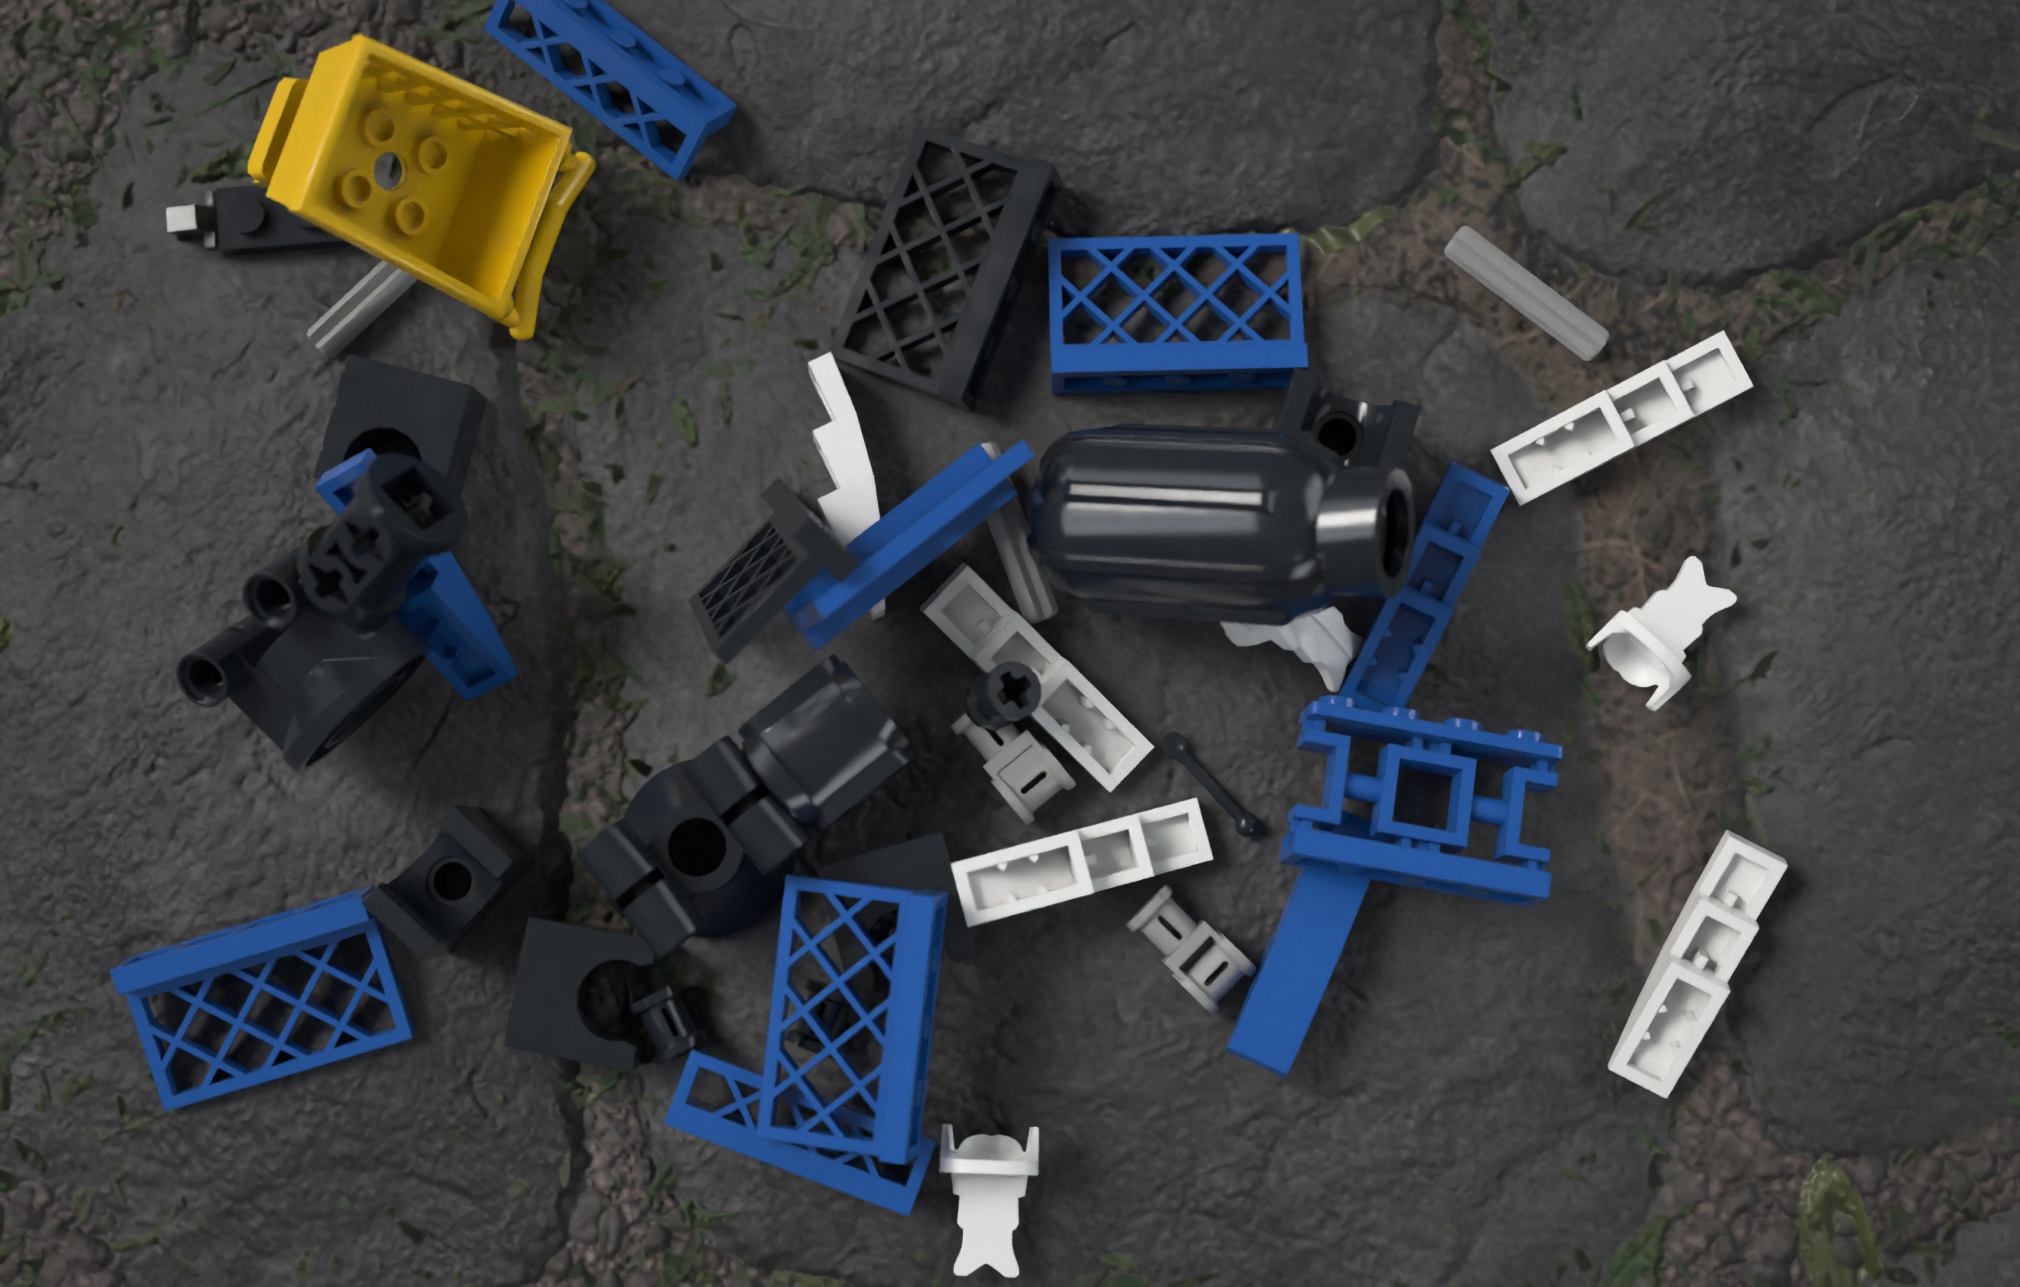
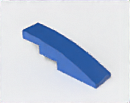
M368 448L323 473L315 489L339 515L356 497L358 479L375 460L376 454L371 448ZM449 551L438 556H431L407 583L406 599L394 614L413 633H420L433 646V650L427 659L466 701H469L514 679L518 670L487 610L452 553Z
M1451 460L1415 531L1411 564L1403 588L1394 598L1382 599L1366 632L1358 655L1354 658L1338 692V696L1356 700L1358 707L1363 710L1380 713L1386 707H1405L1453 614V606L1482 552L1481 546L1510 492L1509 487Z
M1342 810L1340 825L1332 831L1318 829V831L1386 842L1370 839V822L1345 810ZM1302 868L1295 879L1277 928L1268 940L1257 968L1258 971L1255 973L1225 1051L1279 1076L1286 1077L1344 947L1370 883L1369 879Z

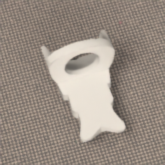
M1689 556L1683 562L1674 582L1666 590L1654 592L1640 609L1633 607L1628 612L1620 610L1585 647L1591 651L1606 639L1603 645L1605 658L1610 666L1620 673L1624 680L1636 687L1646 688L1658 685L1659 687L1645 705L1649 710L1656 711L1691 679L1690 673L1682 664L1686 657L1683 650L1702 634V624L1711 615L1732 606L1737 601V597L1729 589L1708 586L1702 562L1696 556Z
M1334 606L1318 614L1294 619L1285 626L1220 622L1225 630V635L1237 646L1258 645L1271 640L1284 650H1293L1303 662L1313 663L1316 666L1330 692L1339 691L1343 684L1346 666L1358 655L1364 641L1363 637L1356 635L1344 624L1342 613Z
M952 1124L942 1125L939 1172L951 1173L953 1194L960 1196L957 1223L963 1229V1242L954 1264V1273L957 1276H967L986 1263L1005 1277L1016 1278L1019 1275V1266L1012 1247V1231L1019 1225L1018 1198L1025 1196L1028 1175L1038 1176L1039 1127H1030L1026 1152H1023L1021 1145L1015 1139L998 1134L994 1136L986 1134L973 1135L966 1138L959 1148L955 1149Z

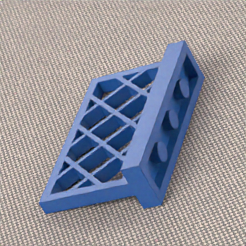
M1298 233L1048 239L1051 395L1283 390L1296 367L1308 370L1307 343H1304ZM1258 253H1285L1286 272L1270 288L1245 267ZM1197 254H1212L1228 268L1208 289L1203 287L1183 269ZM1231 254H1242V255H1241L1238 259H1236V258H1235L1234 256H1232ZM1168 255H1179V256H1178L1175 260H1173V259L1170 258ZM1105 256L1117 257L1111 262ZM1133 256H1150L1165 269L1144 291L1120 270ZM1061 257H1087L1102 272L1080 292L1061 275ZM1235 276L1260 296L1240 318L1215 297ZM1173 277L1198 298L1177 320L1153 299ZM1110 279L1115 281L1135 299L1114 321L1089 300ZM1285 287L1287 288V303L1278 296ZM1062 292L1072 300L1063 310ZM1269 304L1288 321L1289 340H1264L1248 324ZM1205 306L1230 326L1217 341H1200L1185 328ZM1142 307L1168 328L1151 343H1137L1122 329ZM1080 308L1105 329L1090 344H1063V325ZM1238 334L1245 339L1243 341H1232ZM1177 336L1182 342L1170 341ZM1114 337L1119 343L1107 342Z
M1022 439L992 460L981 444L978 443L846 545L860 564L842 583L823 567L782 610L814 651L819 650L1015 497L1018 493L1006 477L1035 456Z
M797 874L786 875L756 1138L879 1156L878 1161L905 1165L919 1154L949 892L927 889L918 891ZM802 891L824 893L841 915L815 937L799 917ZM841 896L863 899L849 908ZM874 900L900 903L897 931L878 946L856 915ZM847 923L869 954L842 974L820 943ZM798 934L805 945L795 952ZM895 944L892 964L884 952ZM811 951L833 982L807 1002L792 983L793 965ZM875 960L889 978L891 984L889 998L873 1011H870L848 981ZM839 988L861 1017V1020L835 1040L813 1008ZM789 999L797 1008V1011L790 1017H788ZM887 1010L886 1027L884 1029L876 1018ZM803 1017L826 1048L800 1068L784 1047L786 1030ZM867 1026L882 1045L883 1053L881 1065L863 1077L841 1046ZM831 1054L854 1086L828 1106L805 1074ZM783 1065L790 1076L780 1084ZM880 1075L877 1096L869 1083ZM794 1083L797 1084L818 1112L815 1117L802 1127L775 1123L778 1095ZM858 1092H860L875 1112L873 1138L849 1134L833 1113V1111ZM824 1120L832 1132L812 1128Z
M374 885L131 956L110 970L117 995L126 994L164 1112L412 1039L416 1035L381 922L361 904L373 891ZM366 933L374 959L364 977L331 961L342 939ZM329 944L323 956L310 950ZM293 954L317 967L302 996L269 979L279 958ZM267 962L261 974L247 968ZM377 970L383 987L371 982ZM324 971L358 988L343 1016L309 1000ZM231 973L254 985L240 1013L207 997L217 976ZM205 980L199 992L187 987V985ZM262 990L295 1006L281 1035L248 1018ZM168 991L192 1004L178 1031L155 1021L147 997ZM365 992L389 1005L396 1027L373 1033L350 1021ZM200 1008L233 1025L219 1053L186 1037ZM303 1011L336 1027L325 1048L311 1051L288 1039ZM241 1029L274 1046L264 1066L249 1069L227 1058ZM343 1032L356 1038L337 1044ZM161 1039L171 1043L166 1053ZM179 1048L212 1064L202 1084L180 1091L177 1089L170 1068V1064ZM282 1050L294 1056L276 1062ZM220 1069L231 1074V1076L214 1080Z

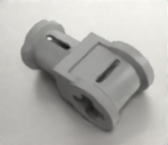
M966 713L950 727L956 735L964 734L987 761L983 768L993 779L991 783L1027 826L1035 820L1033 812L1062 788L1070 791L1076 786L1074 780L1041 741L1037 742L1028 730L1021 734L1016 726L1011 723L1007 727L994 731L1004 743L1002 746H999L986 729L976 726ZM1041 773L1046 774V777L1027 793H1021V790Z
M1165 884L1126 923V926L1132 932L1140 930L1165 955L1161 961L1173 972L1172 976L1214 1016L1220 1010L1217 1002L1244 975L1252 977L1258 969L1217 929L1214 931L1204 920L1196 923L1171 898L1173 890ZM1161 915L1179 933V938L1176 939L1158 921V916ZM1225 961L1224 966L1204 984L1205 980Z

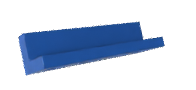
M496 0L483 29L676 181L687 175L705 138L726 126L738 106L603 0ZM516 3L531 13L538 37L527 38L508 23ZM569 43L580 52L586 75L576 76L564 67L558 44ZM618 81L629 90L635 110L634 113L624 114L612 104L606 82ZM666 119L687 135L677 154L661 143L655 123L656 120Z
M693 1048L691 1050L665 1118V1125L909 1217L936 1145V1139L921 1134L919 1154L909 1179L877 1168L872 1155L855 1152L840 1154L822 1147L756 1138L757 1122L748 1104L760 1099L763 1074ZM702 1067L725 1076L736 1101L718 1108L690 1097L700 1068ZM738 1081L760 1090L744 1097ZM791 1085L778 1095L787 1100L797 1122L794 1126L802 1127L813 1118L805 1120L799 1107L800 1104L815 1110L800 1088ZM822 1097L828 1106L832 1102H834L833 1100ZM843 1104L833 1111L838 1119L848 1122L853 1135L863 1136L859 1127L874 1132L875 1116ZM740 1109L742 1116L731 1112ZM862 1155L865 1163L853 1158Z

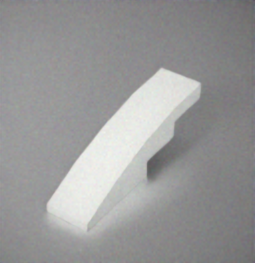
M1723 330L1666 361L1663 360L1608 390H1603L1490 451L1519 506H1522L1754 386Z
M829 352L808 362L809 375L832 422L812 430L813 439L837 490L818 498L817 501L825 523L846 546L880 519L874 475L857 413L833 355ZM885 598L869 610L873 620L884 616Z
M962 563L919 608L984 673H990L996 666L1008 661L1020 662L1030 667L1037 675L1041 684V700L1038 708L1030 717L1110 793L1154 748L1067 659L1060 656L968 565Z
M1196 797L950 864L967 927L1210 861L1213 860V855Z
M1729 830L1725 831L1650 972L1608 1063L1609 1070L1666 1099L1668 1098L1731 991L1727 982L1759 930L1756 919L1788 867L1784 858Z

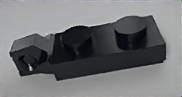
M258 185L217 188L216 192L201 193V205L192 204L166 208L168 234L176 236L178 241L203 239L206 251H221L226 256L346 247L350 245L349 242L288 211V208L266 197L268 188Z

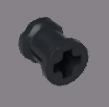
M1008 661L996 666L990 673L974 678L967 685L964 709L968 718L976 726L997 731L1009 726L1013 721L1030 716L1038 708L1041 700V684L1037 675L1030 667L1020 662ZM1001 690L1005 693L1007 698L1005 701H1003V703L999 700V697L997 695V693H999Z
M808 978L805 988L809 995L806 1001L809 1002L830 984ZM838 988L813 1008V1010L836 1040L841 1036L850 1010L853 1007ZM803 1017L798 1021L796 1029L788 1030L785 1040L816 1054L826 1048Z
M678 981L629 1005L632 1015L641 1016L654 1043L656 1051L652 1057L656 1064L709 1039L705 1030L697 1029L681 996L685 990L682 981ZM662 1008L666 1010V1013L675 1029V1037L672 1035L669 1026L661 1012Z

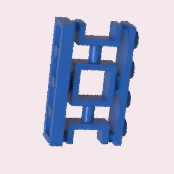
M1321 696L1319 701H1312L1300 713L1298 726L1302 727V730L1298 736L1297 749L1328 754L1321 808L1296 804L1288 811L1287 824H1289L1288 834L1282 838L1279 864L1526 908L1549 899L1552 873L1545 872L1544 869L1545 864L1549 862L1550 849L1519 844L1524 792L1527 790L1545 794L1557 787L1558 774L1555 773V765L1562 760L1563 746L1544 743V735L1529 730H1509L1506 732V735L1482 731L1483 725L1469 719L1451 718L1444 720V724L1420 720L1419 712L1403 707H1386L1382 709L1381 713L1358 709V702L1356 700L1343 696ZM1351 737L1388 743L1379 751L1376 777L1347 772ZM1477 760L1514 766L1503 773L1500 799L1473 795ZM1399 767L1452 777L1446 831L1392 821ZM1343 798L1371 802L1373 805L1369 838L1395 844L1312 830V828L1332 831L1339 826ZM1470 820L1497 825L1494 861L1520 865V867L1439 853V851L1457 854L1467 848Z

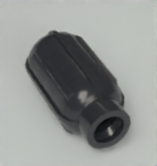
M1123 423L1113 427L1071 431L1054 440L1040 459L1039 473L1029 498L1027 518L1029 533L1026 538V544L1029 554L1038 563L1040 571L1047 580L1068 599L1081 602L1084 607L1094 613L1285 626L1294 619L1318 614L1337 605L1345 595L1394 598L1402 590L1411 564L1415 535L1414 498L1411 483L1403 470L1384 467L1346 466L1337 452L1321 444L1318 438L1310 431Z

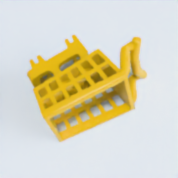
M354 35L352 40L319 53L310 80L283 78L278 83L248 161V173L254 179V184L268 188L266 197L288 208V211L486 314L493 321L509 327V332L513 338L525 341L534 335L542 278L565 215L594 172L596 162L586 152L571 154L570 136L573 128L364 35ZM387 152L393 153L399 159L402 167L399 183L390 190H384L380 187L374 176V167L377 159ZM557 171L561 172L562 174L552 187ZM514 287H515V294H514V300H513L512 292H513V289H514Z

